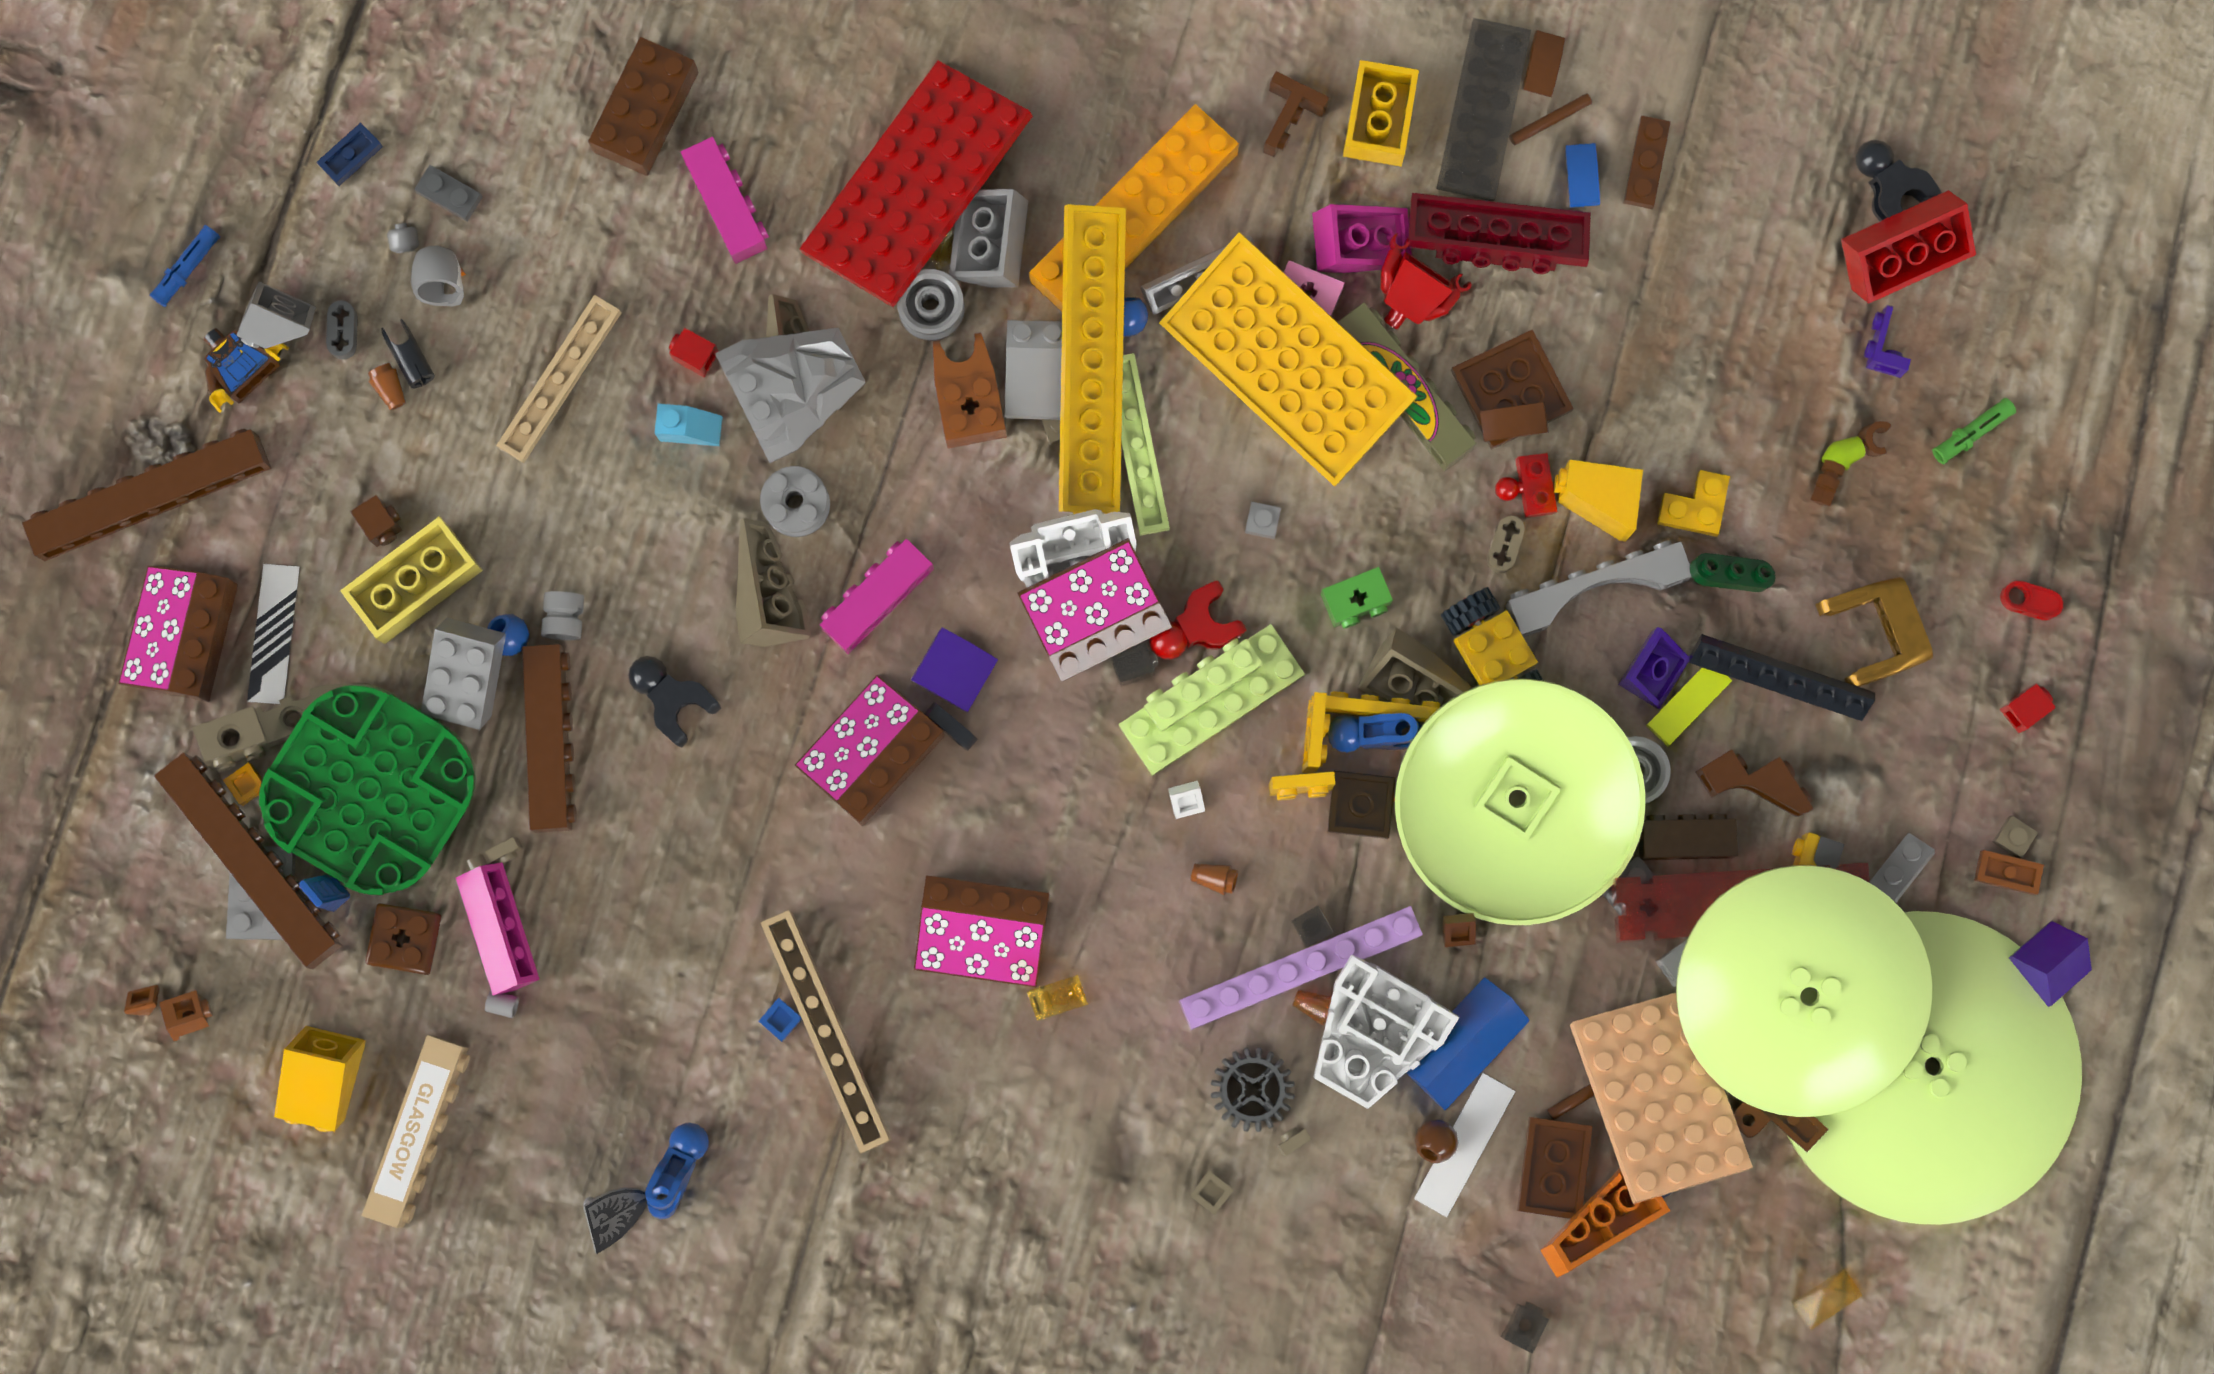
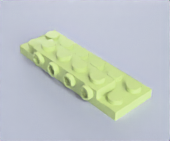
M1271 624L1242 642L1238 638L1232 640L1222 648L1225 653L1216 659L1212 655L1206 657L1197 664L1199 670L1190 676L1187 672L1180 674L1171 681L1174 685L1166 692H1163L1161 688L1156 690L1146 698L1148 703L1144 705V708L1118 724L1152 776L1305 676V673Z

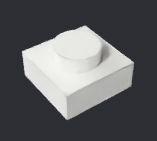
M1198 781L1168 788L1175 819L1205 811Z

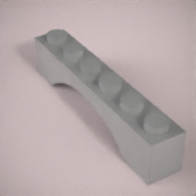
M1671 540L1653 546L1654 551L1643 554L1642 550H1638L1626 555L1625 561L1616 564L1614 560L1603 562L1596 566V571L1587 574L1585 569L1576 571L1568 575L1569 580L1558 583L1554 579L1540 584V590L1529 593L1528 589L1515 592L1510 595L1511 600L1506 603L1505 607L1522 636L1526 637L1546 630L1565 604L1590 589L1608 584L1632 583L1661 591L1689 581L1692 578L1690 563L1682 542L1672 544Z

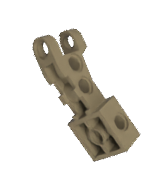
M351 684H370L321 685L309 690L311 696L293 701L291 696L279 700L281 706L265 712L261 706L257 708L252 706L194 726L192 728L204 762L211 770L217 769L218 772H223L236 767L235 762L246 758L248 762L261 759L266 756L265 752L271 750V747L286 742L294 728L285 725L288 715L293 713L302 715L314 700L335 688ZM240 737L236 745L227 746V741L230 738Z

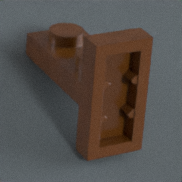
M1277 71L1270 81L1269 91L1286 99L1287 102L1264 145L1263 153L1275 157L1278 149L1282 151L1285 149L1291 136L1287 132L1291 124H1298L1304 109L1322 117L1329 101L1328 96Z

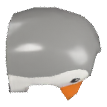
M438 245L427 246L416 253L411 269L410 282L413 293L421 302L434 306L453 307L460 305L464 297L461 276L466 274L460 267L457 257L451 249ZM444 284L452 285L456 288V292L444 294Z

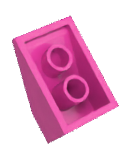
M1330 204L1312 213L1317 272L1351 273L1381 270L1387 253L1391 250L1389 242L1394 234L1398 233L1395 241L1399 246H1404V242L1408 238V208ZM1407 247L1403 252H1401L1402 256L1405 252L1412 255L1411 248Z

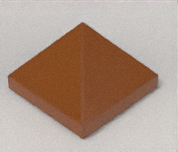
M153 985L129 991L124 1008L125 1014L149 1016L157 1006L159 986Z

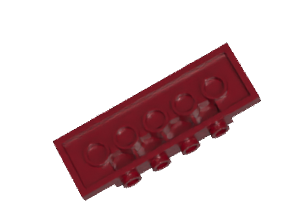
M1412 193L1408 227V242L1410 244L1408 247L1436 250L1435 258L1442 259L1446 264L1453 265L1459 261L1472 262L1478 268H1485L1490 264L1502 265L1507 271L1529 268L1534 273L1540 275L1547 274L1549 271H1555L1557 264L1587 267L1590 250L1591 212Z

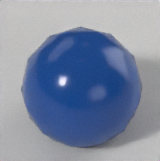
M1124 297L1123 336L1125 337L1139 334L1147 324L1149 314L1146 305L1140 298Z
M503 614L495 617L489 623L487 629L506 633L502 656L518 654L523 650V646H527L529 630L523 619L514 614Z

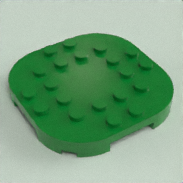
M351 684L330 690L314 700L301 715L302 717L263 777L259 791V807H261L264 826L271 838L289 854L292 852L343 882L345 887L369 895H384L406 889L421 879L432 866L472 800L476 782L472 756L465 743L453 730L382 688L365 684Z

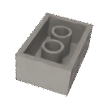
M446 618L434 632L421 711L434 718L480 730L492 716L506 633Z

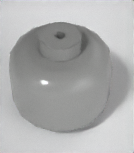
M406 223L395 224V229L389 230L387 233L390 250L396 252V254L414 251L419 246L417 229L415 227H407Z

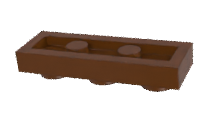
M1641 115L1623 204L1653 209L1671 121Z

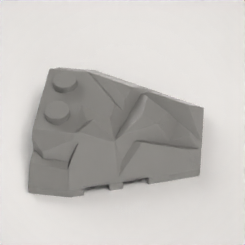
M839 328L742 340L715 353L769 463L797 451L810 435L822 427L825 421L866 383Z

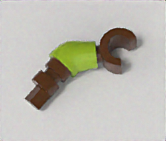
M1885 421L1875 422L1862 428L1858 436L1833 442L1826 449L1821 459L1824 462L1821 468L1824 473L1819 474L1810 500L1823 506H1830L1840 484L1838 477H1842L1844 471L1849 470L1851 464L1863 458L1865 454L1871 457L1887 454L1885 447H1877L1872 437L1874 432H1887L1891 428V424Z

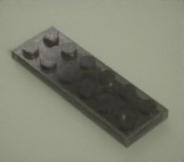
M1473 18L1436 189L1495 201L1528 49L1530 29Z

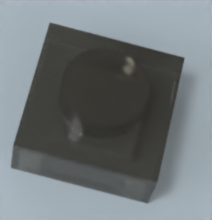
M1319 906L1291 920L1306 948L1333 933Z

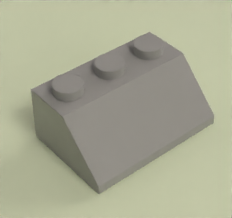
M1014 189L979 190L955 223L949 275L958 281L991 288L1018 287L1028 200Z
M259 281L246 308L236 336L241 337V341L250 347L259 348L261 346L265 349L305 336L310 330L316 307Z

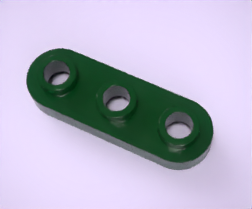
M1703 553L1690 563L1692 578L1703 586L1763 592L1771 587L1776 579L1772 566L1768 562L1759 559Z

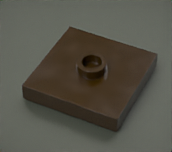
M1334 770L1335 785L1331 790L1327 833L1389 839L1395 777Z

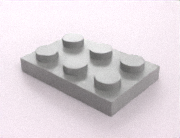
M264 846L268 852L273 850L284 863L280 868L287 876L292 874L295 877L296 855L292 852L289 854L281 847ZM230 873L226 939L283 940Z

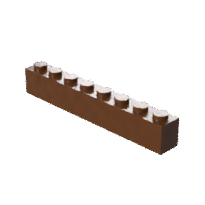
M251 429L234 431L228 439L220 442L217 440L207 442L201 446V450L193 453L184 452L173 457V461L164 465H151L144 470V473L135 477L133 475L124 476L118 479L113 486L92 489L87 493L88 496L78 500L68 499L61 502L59 508L49 512L43 510L30 516L31 519L22 522L34 556L43 561L50 560L272 469L260 437Z
M183 752L156 773L154 777L306 968L313 970L343 946L337 939L341 936L340 933L329 921L325 924L318 915L322 912L321 909L317 908L309 898L306 900L300 893L299 881L292 874L287 876L280 868L284 863L273 850L268 852L261 844L265 839L254 826L249 828L242 819L246 815L236 803L233 802L230 805L224 795L227 791L216 779L211 781L206 775L205 771L208 770V767L197 755L192 757Z

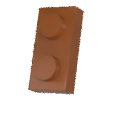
M1981 850L1974 881L2035 896L2039 893L2044 864Z

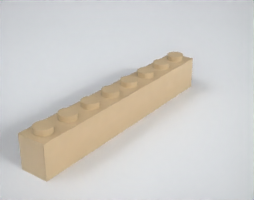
M787 910L760 922L860 1153H865L891 1141L892 1139L793 912Z

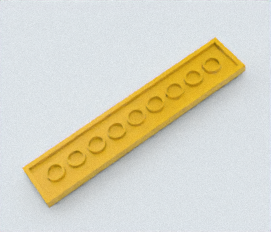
M1072 204L1064 206L1059 512L1090 511L1094 509L1110 510V513L1120 512L1126 208Z

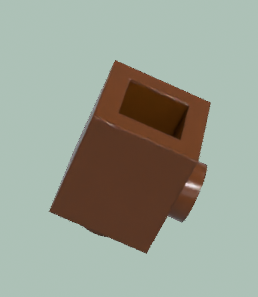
M377 495L350 511L368 540L376 547L390 544L397 538L396 534L402 531L397 523L401 520V517L391 504L386 506Z

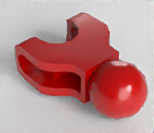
M1216 580L1194 590L1184 606V613L1177 616L1174 622L1170 621L1172 628L1149 638L1151 650L1158 657L1174 659L1183 654L1186 648L1189 649L1194 646H1203L1211 650L1222 649L1232 640L1242 637L1247 629L1240 620L1220 624L1210 617L1209 605L1219 599L1224 591L1221 582Z

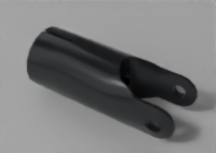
M400 319L409 338L405 343L394 344L383 327L381 331L410 388L415 389L422 387V383L423 385L428 384L434 379L435 375L409 327Z

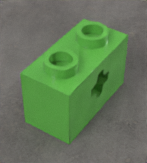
M1379 567L1322 589L1320 594L1334 628L1342 625L1343 629L1360 623L1359 618L1370 614L1371 618L1388 612L1387 607L1393 601ZM1354 594L1358 598L1364 597L1361 606L1357 602L1351 604Z

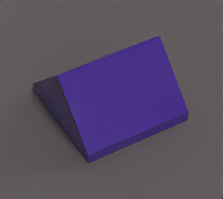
M1656 627L1645 640L1618 685L1653 707L1660 709L1687 666L1690 657L1662 628Z
M2053 921L2046 924L2009 957L2048 1007L2058 1001L2092 970L2088 938Z

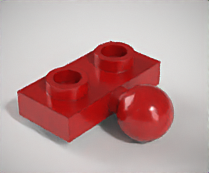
M1548 453L1518 456L1515 461L1519 481L1512 477L1499 479L1495 486L1496 495L1501 500L1510 501L1521 493L1525 518L1557 513Z

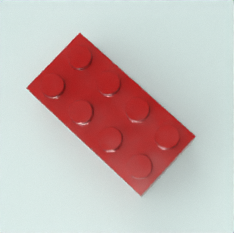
M1949 190L1841 239L1851 290L1868 304L1976 255L1968 204Z

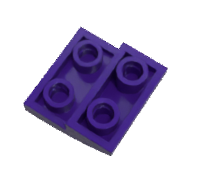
M941 627L911 681L934 695L940 696L964 712H968L998 659Z

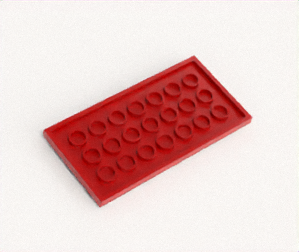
M937 60L801 245L800 251L807 257L894 308L1033 117L1031 112Z

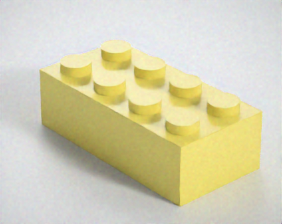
M437 517L341 589L340 592L374 637L383 644H386L483 570L449 525L441 517Z

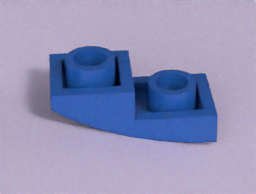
M1596 143L1566 145L1565 155L1570 208L1600 205Z

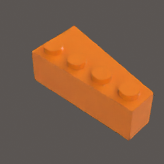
M1619 1168L1540 1251L1558 1278L1670 1212V1209L1662 1196L1633 1204L1623 1174Z

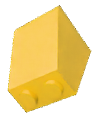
M1569 460L1567 465L1560 469L1559 475L1556 474L1554 493H1558L1557 502L1619 541L1626 542L1635 532L1637 526L1643 470Z
M305 1026L284 1049L274 1117L283 1119L289 1124H304L313 1126L318 1131L335 1132L346 1118L366 1040Z

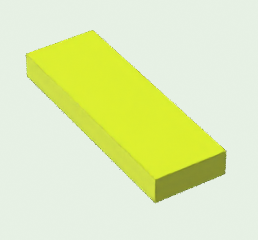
M1701 668L1645 726L1667 747L1670 746L1732 680L1726 675Z

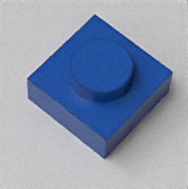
M778 998L758 1022L783 1042L800 1023L802 1018L781 998Z

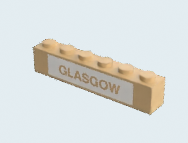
M427 1035L361 1216L395 1228L404 1227L405 1223L409 1224L416 1209V1206L412 1205L416 1193H421L427 1176L423 1173L427 1162L431 1163L437 1152V1145L434 1144L438 1132L442 1133L448 1121V1115L445 1112L449 1102L453 1103L458 1094L459 1085H456L460 1073L465 1072L470 1060V1055H467L468 1047Z

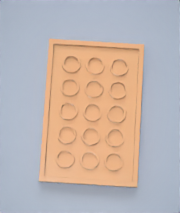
M1676 993L1573 1021L1570 1024L1633 1204L1753 1168L1724 1088L1705 1071L1688 1045L1678 1015Z

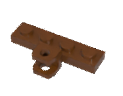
M1745 1102L1734 1112L1739 1131L1747 1138L1756 1136L1772 1121L1806 1153L1829 1130L1815 1117L1779 1115L1761 1110ZM1750 1115L1754 1119V1124L1746 1126L1743 1124L1742 1118Z

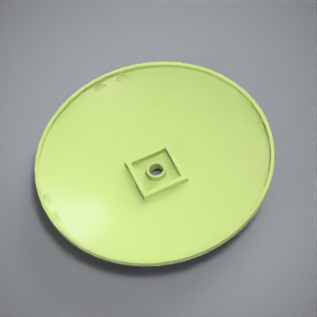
M1904 912L1911 920L1922 940L1929 960L1932 977L1931 1012L1926 1032L1919 1048L1902 1073L1876 1096L1844 1111L1814 1116L1829 1130L1807 1153L1789 1136L1787 1137L1808 1168L1826 1186L1857 1207L1878 1216L1907 1223L1936 1225L1958 1223L1982 1217L2013 1202L2032 1188L2058 1158L2072 1130L2080 1102L2082 1060L2079 1041L2073 1019L2063 997L2048 1007L2011 962L2009 957L2020 948L2011 939L1988 926L1960 916L1939 912ZM1811 987L1805 988L1800 995L1801 1001L1805 1004L1813 1003L1817 998V991ZM1930 1057L1936 1058L1940 1063V1070L1934 1076L1930 1075L1925 1069V1062Z

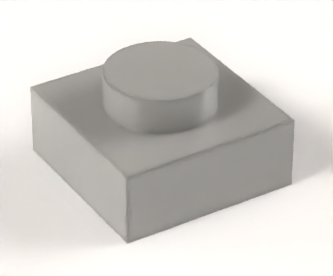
M1251 502L1245 533L1275 539L1281 508Z

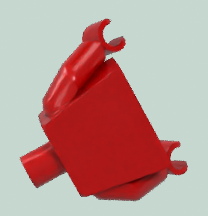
M1398 233L1394 234L1390 239L1389 246L1391 250L1388 251L1381 268L1380 289L1384 293V302L1391 307L1384 321L1396 330L1400 328L1406 318L1419 325L1424 320L1432 321L1447 315L1459 300L1460 293L1468 291L1472 286L1470 281L1465 283L1463 288L1459 286L1458 281L1463 274L1456 275L1449 281L1409 253L1405 252L1402 256L1401 252L1410 243L1407 238L1404 246L1397 245L1395 239Z

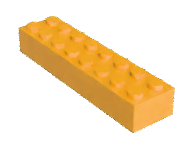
M1196 104L1095 205L1126 208L1125 269L1238 155L1239 143ZM1064 237L1029 272L1030 283L1060 311H1062Z

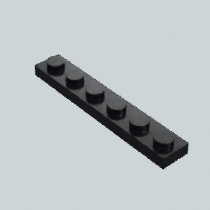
M1701 634L1690 654L1689 663L1860 721H1863L1875 702V692L1704 634Z

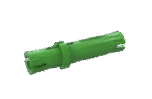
M2003 398L1999 403L1981 414L1964 428H1957L1952 432L1950 438L1932 449L1934 457L1944 465L1961 451H1968L1973 447L1975 441L2016 413L2014 404L2008 398Z

